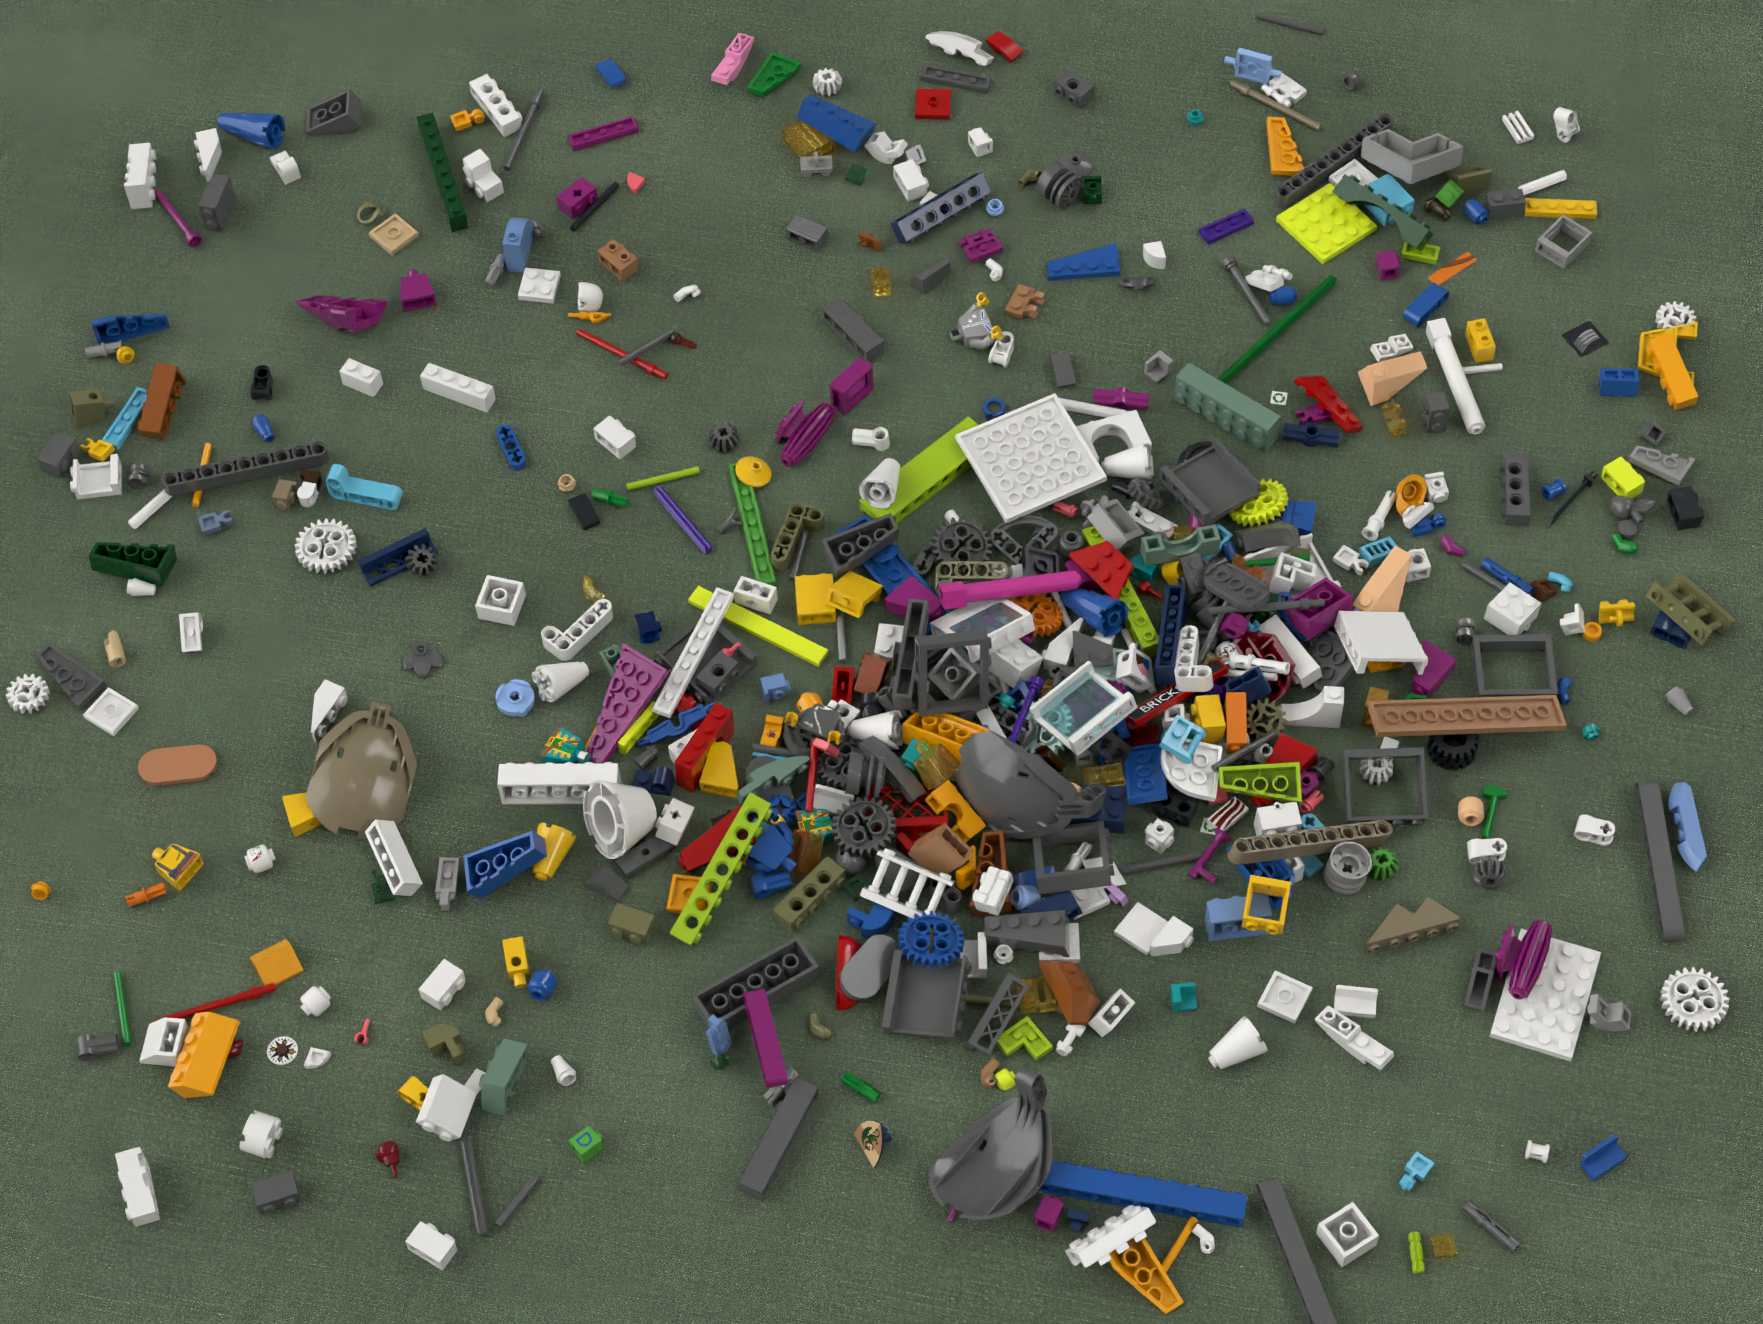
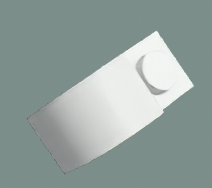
M885 132L872 134L864 146L878 161L892 164L896 158L904 153V149L908 144L904 139L892 142Z

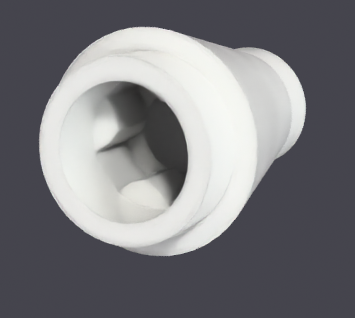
M136 578L128 580L127 594H131V596L155 595L156 585Z
M557 1055L552 1058L551 1064L553 1065L557 1082L562 1086L571 1085L576 1080V1071L562 1056Z

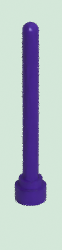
M1031 676L1027 683L1029 691L1009 737L1011 742L1016 743L1034 697L1044 686V680L1038 676Z

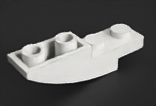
M939 31L927 34L925 37L930 40L929 42L932 45L943 48L947 54L954 55L961 51L963 56L973 58L981 66L991 64L994 59L993 56L980 49L982 42L964 34Z
M1329 1005L1315 1018L1316 1023L1335 1042L1364 1064L1368 1062L1382 1070L1394 1057L1393 1051L1362 1032L1358 1024Z

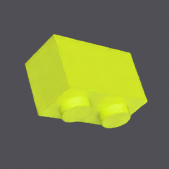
M1622 456L1603 467L1601 478L1618 496L1634 498L1643 492L1644 478Z

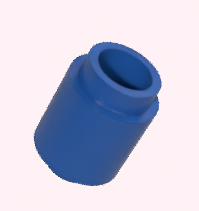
M1470 199L1464 204V213L1476 225L1484 224L1488 220L1489 211L1478 200Z
M1284 286L1271 292L1269 291L1270 303L1276 306L1293 304L1294 300L1297 299L1296 289H1293L1292 286Z

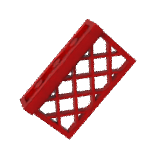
M943 783L921 784L924 789L928 790L918 800L912 801L914 804L908 810L900 805L906 799L904 795L898 801L890 796L893 791H900L901 793L902 791L899 788L894 790L891 785H883L880 793L884 796L880 800L884 802L886 799H889L894 804L889 811H894L898 807L904 812L901 818H895L897 831H893L895 834H900L901 832L904 834L912 833L913 831L928 833L944 823L948 825L947 810H943L944 816H934L931 813L933 810L931 807L926 809L920 804L926 796L930 795L929 793L933 789H937ZM870 788L869 797H867L868 801L872 799L871 792H874V788ZM917 806L924 811L921 817H915L911 814ZM875 829L873 832H879L881 829Z

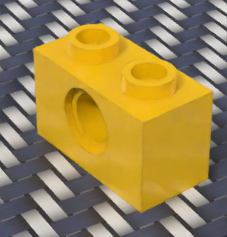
M1486 319L1467 321L1465 337L1475 363L1493 360L1496 345Z

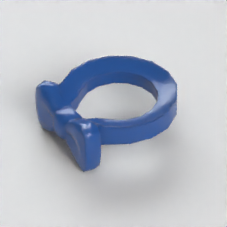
M991 398L985 401L983 410L986 414V420L1005 414V404L1002 400ZM990 403H998L1001 405V409L998 413H991L987 406Z

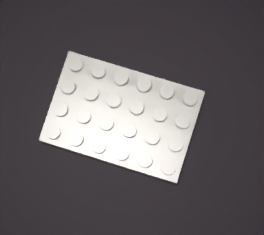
M1520 930L1518 937L1520 941H1522L1527 930ZM1551 938L1549 952L1541 975L1529 996L1522 1000L1513 998L1508 991L1511 970H1509L1490 1037L1571 1061L1601 952Z

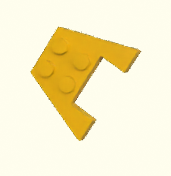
M1691 322L1684 326L1682 324L1676 325L1674 328L1669 329L1662 328L1642 332L1639 341L1638 370L1660 378L1659 374H1656L1654 371L1652 358H1649L1646 352L1649 340L1671 333L1676 345L1677 338L1696 340L1698 322ZM1688 372L1694 385V372Z

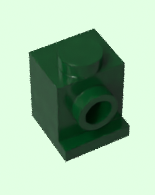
M1084 176V204H1102L1101 176Z

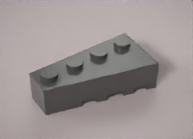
M889 513L822 539L821 550L836 581L896 541L899 536V528L892 514Z
M1065 910L985 917L984 935L990 946L998 947L1004 944L1014 950L1019 948L1025 949L1027 952L1039 951L1048 955L1060 954L1062 957L1070 958V921Z

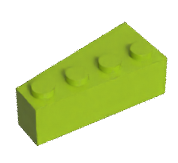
M1299 762L1219 767V781L1222 791L1287 803L1297 802L1298 805H1302Z

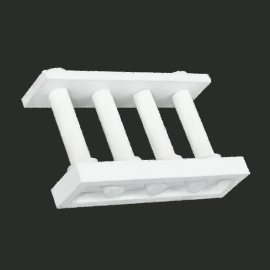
M884 848V851L880 849L877 855L883 858L872 885L862 889L860 896L914 919L915 913L922 916V911L916 909V903L927 877H930L939 882L930 904L924 912L926 915H929L930 911H933L934 915H936L935 910L946 884L953 886L955 882L951 880L952 876L940 872V874L934 873L895 856L896 852ZM891 860L900 864L901 868L891 892L886 896L879 893V887ZM912 869L919 872L920 875L909 901L902 903L898 901L899 897L897 896L908 870Z

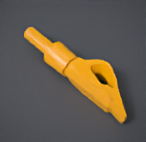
M580 311L579 313H568V317L588 319L593 324H598L611 317V313Z

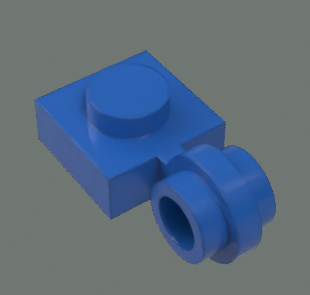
M1436 513L1429 520L1426 515L1411 528L1413 537L1432 534V527L1436 529L1443 528L1446 525L1445 516L1441 513Z

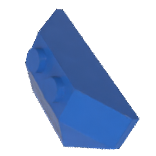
M1232 845L1226 849L1227 853L1231 849ZM1283 859L1242 865L1234 864L1248 885L1250 875L1291 882L1288 901L1291 899L1295 874ZM1268 895L1272 910H1276L1282 905V897Z

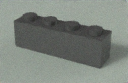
M838 297L822 307L823 319L864 361L870 362L884 353L883 338L877 335L872 327L862 320L859 313H855L851 309L848 302H844Z

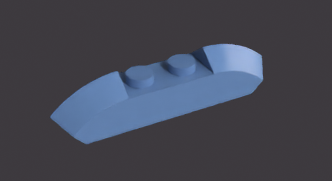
M1685 782L1675 783L1671 789L1668 800L1669 811L1674 814V823L1678 825L1679 829L1678 841L1682 843L1677 845L1678 850L1684 861L1694 871L1698 872L1706 861V849L1691 786Z

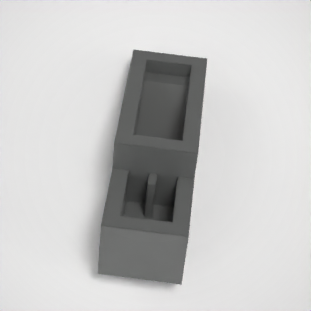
M1478 947L1464 1006L1484 1011L1496 965V952Z

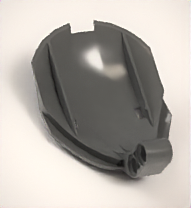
M983 731L972 735L962 744L958 751L962 758L959 770L955 768V778L960 795L968 801L974 812L993 831L1003 830L1005 836L1015 839H1028L1051 834L1065 828L1073 818H1089L1103 807L1106 794L1105 786L1092 783L1085 789L1077 792L1076 787L1055 771L1039 755L1026 752L1022 746L992 731ZM1019 771L1029 773V777L1019 775Z
M1021 1067L1015 1077L1018 1097L1007 1099L988 1114L969 1124L963 1135L955 1139L930 1166L929 1186L935 1200L942 1208L950 1205L957 1211L962 1212L959 1216L961 1218L990 1220L1012 1213L1039 1191L1051 1172L1053 1152L1052 1124L1048 1114L1043 1110L1047 1088L1043 1076L1027 1067ZM985 1140L987 1144L983 1151H980L979 1147Z

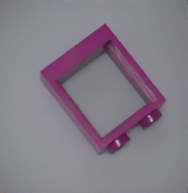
M860 357L857 358L829 384L831 407L845 416L874 389L873 366L868 361H864Z

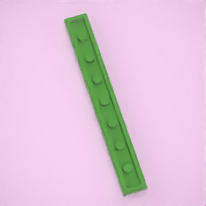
M737 463L729 464L756 581L775 586L777 585L754 488L744 484L737 477L735 472Z

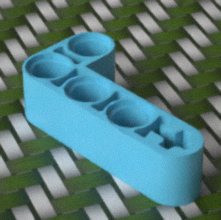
M340 464L332 465L326 479L329 494L339 500L396 510L403 496V490L398 486L350 477L347 468Z

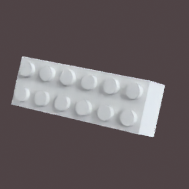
M530 762L525 764L506 763L499 764L497 785L502 804H583L584 793L589 790L591 782L603 780L621 784L618 763L612 762L594 764L592 762L584 764H574L571 762L565 764H554L551 762L545 764Z

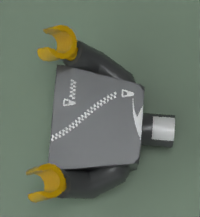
M830 700L827 706L817 703L812 708H808L800 713L788 712L786 714L784 722H791L792 727H795L797 724L798 735L806 739L819 738L832 745L834 742L839 745L840 740L845 736L844 722L841 720V714L837 712L840 705L834 700Z

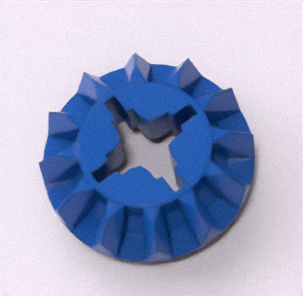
M780 793L772 795L767 800V802L771 803L772 807L770 809L773 810L768 819L769 821L771 819L774 822L779 820L777 814L780 813L775 808L778 807L780 802L782 807L786 808L781 813L785 823H789L794 818L796 806L789 795L785 796Z

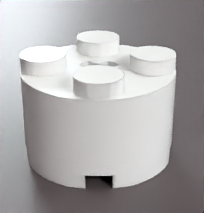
M254 1110V1114H250L243 1129L242 1135H245V1141H240V1150L262 1158H271L275 1150L273 1146L275 1139L279 1140L282 1135L281 1120Z

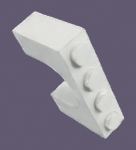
M1137 410L1126 411L1119 415L1108 416L1101 420L1090 421L1087 424L1076 426L1098 463L1099 457L1093 443L1102 436H1117L1125 441L1129 449L1143 443H1149L1152 449V443Z

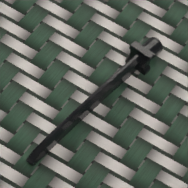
M1592 471L1589 475H1584L1583 484L1557 511L1546 527L1549 528L1586 486L1591 487L1593 485L1592 482L1598 476L1595 471Z

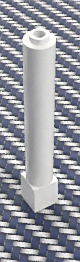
M1441 318L1427 321L1426 335L1432 349H1435L1466 429L1470 434H1480L1485 428V423L1451 341L1452 334L1446 319Z

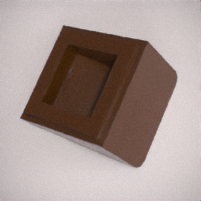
M1546 579L1533 581L1530 585L1534 587L1531 596L1539 602H1543L1557 593Z

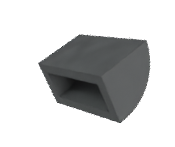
M945 258L938 259L912 277L911 284L924 294L950 276V261Z

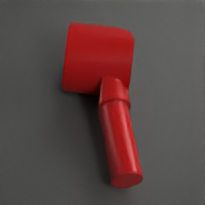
M1143 581L1138 585L1137 591L1141 595L1148 592L1159 600L1163 599L1162 595L1151 588L1148 581Z

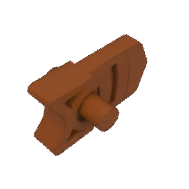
M860 231L858 234L860 237L858 243L863 247L868 246L879 251L883 246L881 241L874 238L871 233L868 234Z

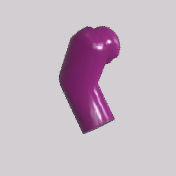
M1443 535L1441 537V545L1445 552L1463 557L1465 547L1456 546L1451 535Z

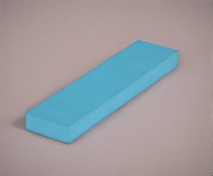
M136 388L103 437L102 441L113 444L115 450H119L142 416V405L146 402L147 398L146 389Z

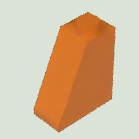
M1226 692L1224 706L1226 754H1233L1247 746L1246 692Z

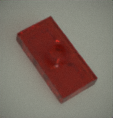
M1157 723L1128 730L1130 737L1121 741L1122 749L1161 743L1159 725Z

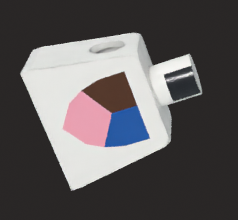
M1139 643L1129 644V650L1118 655L1116 680L1140 693L1154 687L1152 662L1149 656L1141 652V645Z

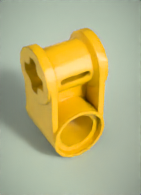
M411 1076L397 1092L403 1100L420 1111L429 1088L419 1079Z

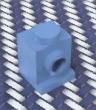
M783 673L760 678L766 704L770 703L769 700L788 696L787 691H791L789 680H785Z

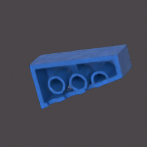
M532 830L463 855L467 892L481 899L547 857L545 838Z

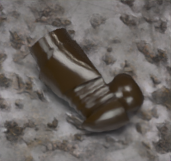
M1431 197L1426 200L1424 205L1426 211L1430 212L1433 210L1444 221L1453 215L1450 208L1442 204L1438 198Z

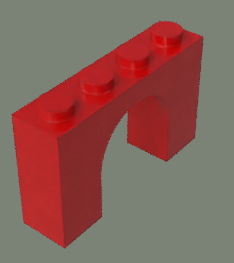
M715 703L675 760L676 783L678 786L694 794L700 785L699 781L703 772V764L712 744L719 741L729 743L734 735L732 710L718 703Z

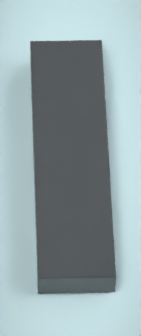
M925 64L921 74V81L987 94L991 84V77Z

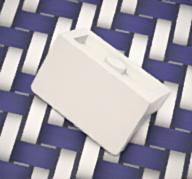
M816 784L813 809H827L829 815L838 816L836 810L843 811L842 804L849 806V800L853 801L855 795L845 794V791Z
M978 932V940L964 941L962 959L963 955H966L972 963L971 975H968V978H987L986 937L984 932Z
M1337 985L1334 996V1009L1345 1016L1375 1018L1378 989Z

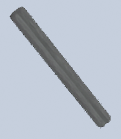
M464 1139L460 1143L476 1233L478 1237L487 1236L489 1232L472 1140Z

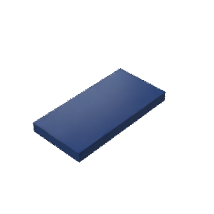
M1160 743L1122 749L1128 805L1168 800L1166 779L1161 766L1162 748L1159 747Z

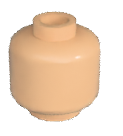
M1471 796L1459 801L1458 818L1460 822L1467 826H1475L1483 821L1484 804L1479 798Z

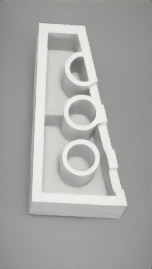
M151 143L129 144V163H127V173L125 174L127 182L124 183V188L131 209L153 207V200H155L153 187L156 186L155 176H153V173H156V165L154 163L156 151L155 149L152 150Z

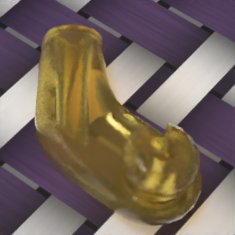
M585 575L582 583L583 595L593 604L600 599H605V594L598 592L594 587L593 577Z

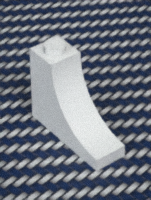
M1324 686L1322 692L1311 700L1295 704H1281V712H1286V715L1282 717L1287 719V722L1282 725L1340 728L1344 705V687Z

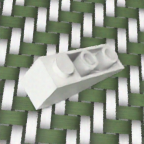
M216 128L195 132L197 140H194L196 150H199L197 158L198 162L202 163L199 168L201 175H205L207 182L210 181L222 154Z
M326 679L314 695L311 733L316 743L320 737L325 735L327 727L336 719L338 711L346 705L348 700L344 687Z

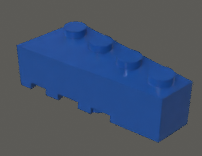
M811 94L802 101L796 118L854 153L869 140L877 124Z

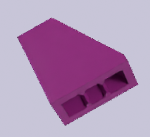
M910 576L884 599L886 611L906 617L909 599L928 600L930 612L928 624L944 615V608L940 599L913 576Z
M1424 639L1422 641V649L1428 657V665L1425 667L1423 675H1419L1417 670H1415L1411 691L1417 695H1425L1429 699L1454 671L1457 660Z

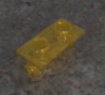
M1390 398L1392 403H1386L1382 408L1389 433L1393 437L1399 436L1402 432L1407 436L1405 430L1408 428L1404 417L1401 418L1400 416L1403 413L1399 403L1396 404L1393 398Z

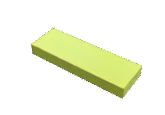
M655 701L647 707L619 740L618 748L621 754L626 755L660 715L652 711Z

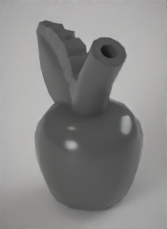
M1615 496L1610 502L1609 510L1613 516L1620 520H1629L1633 517L1641 525L1645 521L1641 515L1650 512L1656 502L1650 499H1641L1635 502L1627 496Z

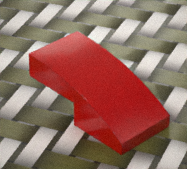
M996 31L985 41L996 54L1000 52L1009 63L1023 53L1019 45L1000 31Z

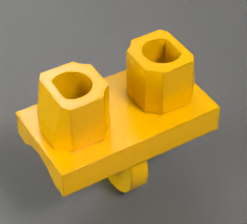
M1627 599L1619 600L1617 604H1610L1608 601L1600 602L1599 624L1616 623L1617 627H1621L1623 622L1634 621L1635 603H1629Z

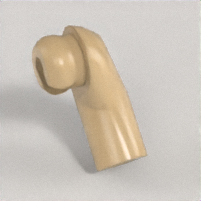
M498 997L494 998L485 1011L487 1023L492 1024L493 1027H497L501 1023V1018L498 1017L497 1011L503 1005V1001Z

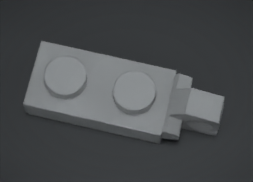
M439 858L435 893L436 899L440 900L441 911H449L450 900H455L460 858Z

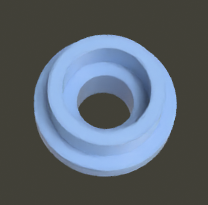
M992 199L987 204L986 210L990 215L998 216L1003 213L1004 205L1000 200Z

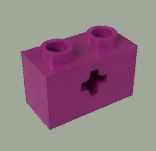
M580 177L556 196L558 208L573 219L580 215L588 206L592 205L598 199L596 187L583 177Z

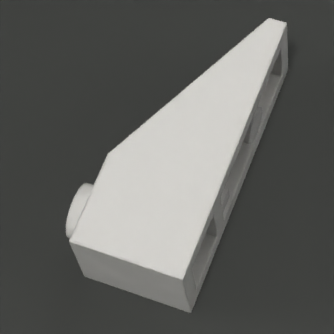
M1083 618L1076 620L1049 643L1047 650H1043V669L1049 671L1050 667L1055 664L1069 667L1074 654L1072 631L1082 633Z

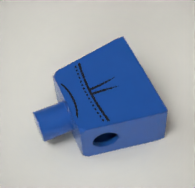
M1287 501L1288 506H1285L1284 512L1280 511L1281 516H1274V519L1278 518L1296 526L1299 536L1312 533L1316 502Z

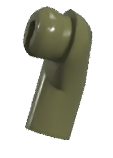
M1027 171L1018 180V184L1024 187L1028 182H1038L1043 171Z
M809 1015L811 1034L820 1039H830L832 1030L820 1024L819 1015Z

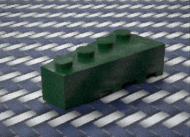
M96 542L89 554L92 571L127 579L136 578L162 587L177 561L175 546L172 544H167V547H158V544L139 546V543L121 545V543Z

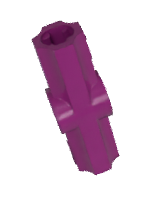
M1118 387L1114 390L1094 389L1093 404L1123 410L1128 408L1148 410L1149 393L1130 392L1125 387Z

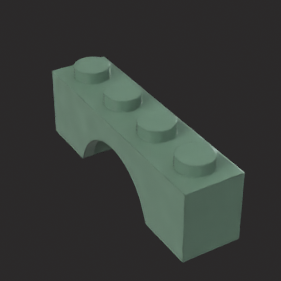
M1215 524L1198 527L1190 536L1176 541L1166 540L1160 534L1142 537L1140 553L1144 565L1150 566L1178 561L1181 557L1197 552L1200 553V556L1219 553L1221 539Z

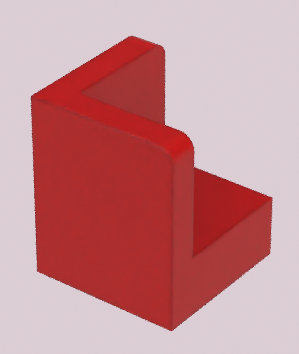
M913 831L908 836L901 832L896 836V846L910 859L911 857L908 855V852L915 841L921 837L916 831Z

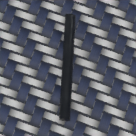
M613 182L570 226V229L575 232L619 187V184Z

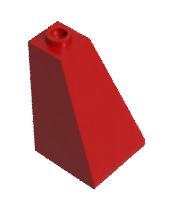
M1281 733L1266 764L1299 762L1300 773L1304 770L1308 772L1312 766L1317 764L1319 760L1316 748ZM1250 796L1251 801H1253L1252 804L1259 808L1272 806L1277 802V800Z
M742 805L736 807L680 852L678 862L682 870L685 869L686 873H690L709 865ZM741 830L737 834L739 840H745L748 837V832L745 830ZM755 837L753 838L751 845H754L757 842ZM730 848L727 851L728 857L738 854L736 848Z

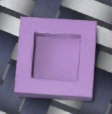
M1111 883V886L1106 887L1109 892V899L1114 904L1119 903L1124 907L1129 902L1126 895Z

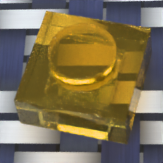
M1453 1233L1431 1236L1430 1240L1435 1259L1457 1256Z

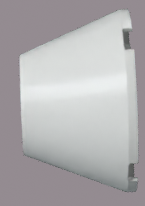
M603 780L593 781L589 784L590 788L585 791L583 798L585 824L589 836L593 835L597 842L595 847L598 851L609 859H616L626 853L655 827L657 819L655 804L651 795L644 788Z

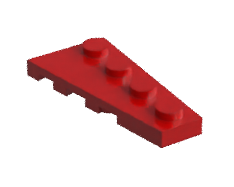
M1305 376L1296 378L1294 383L1298 387L1302 385L1306 389V395L1310 398L1313 396L1320 402L1318 406L1322 410L1330 412L1332 414L1330 417L1346 433L1361 431L1363 426L1358 418L1348 409V405L1340 399L1338 393L1332 389L1325 377Z

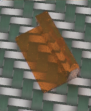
M794 829V846L792 847L794 852L789 856L797 863L793 871L810 873L819 864L824 835Z

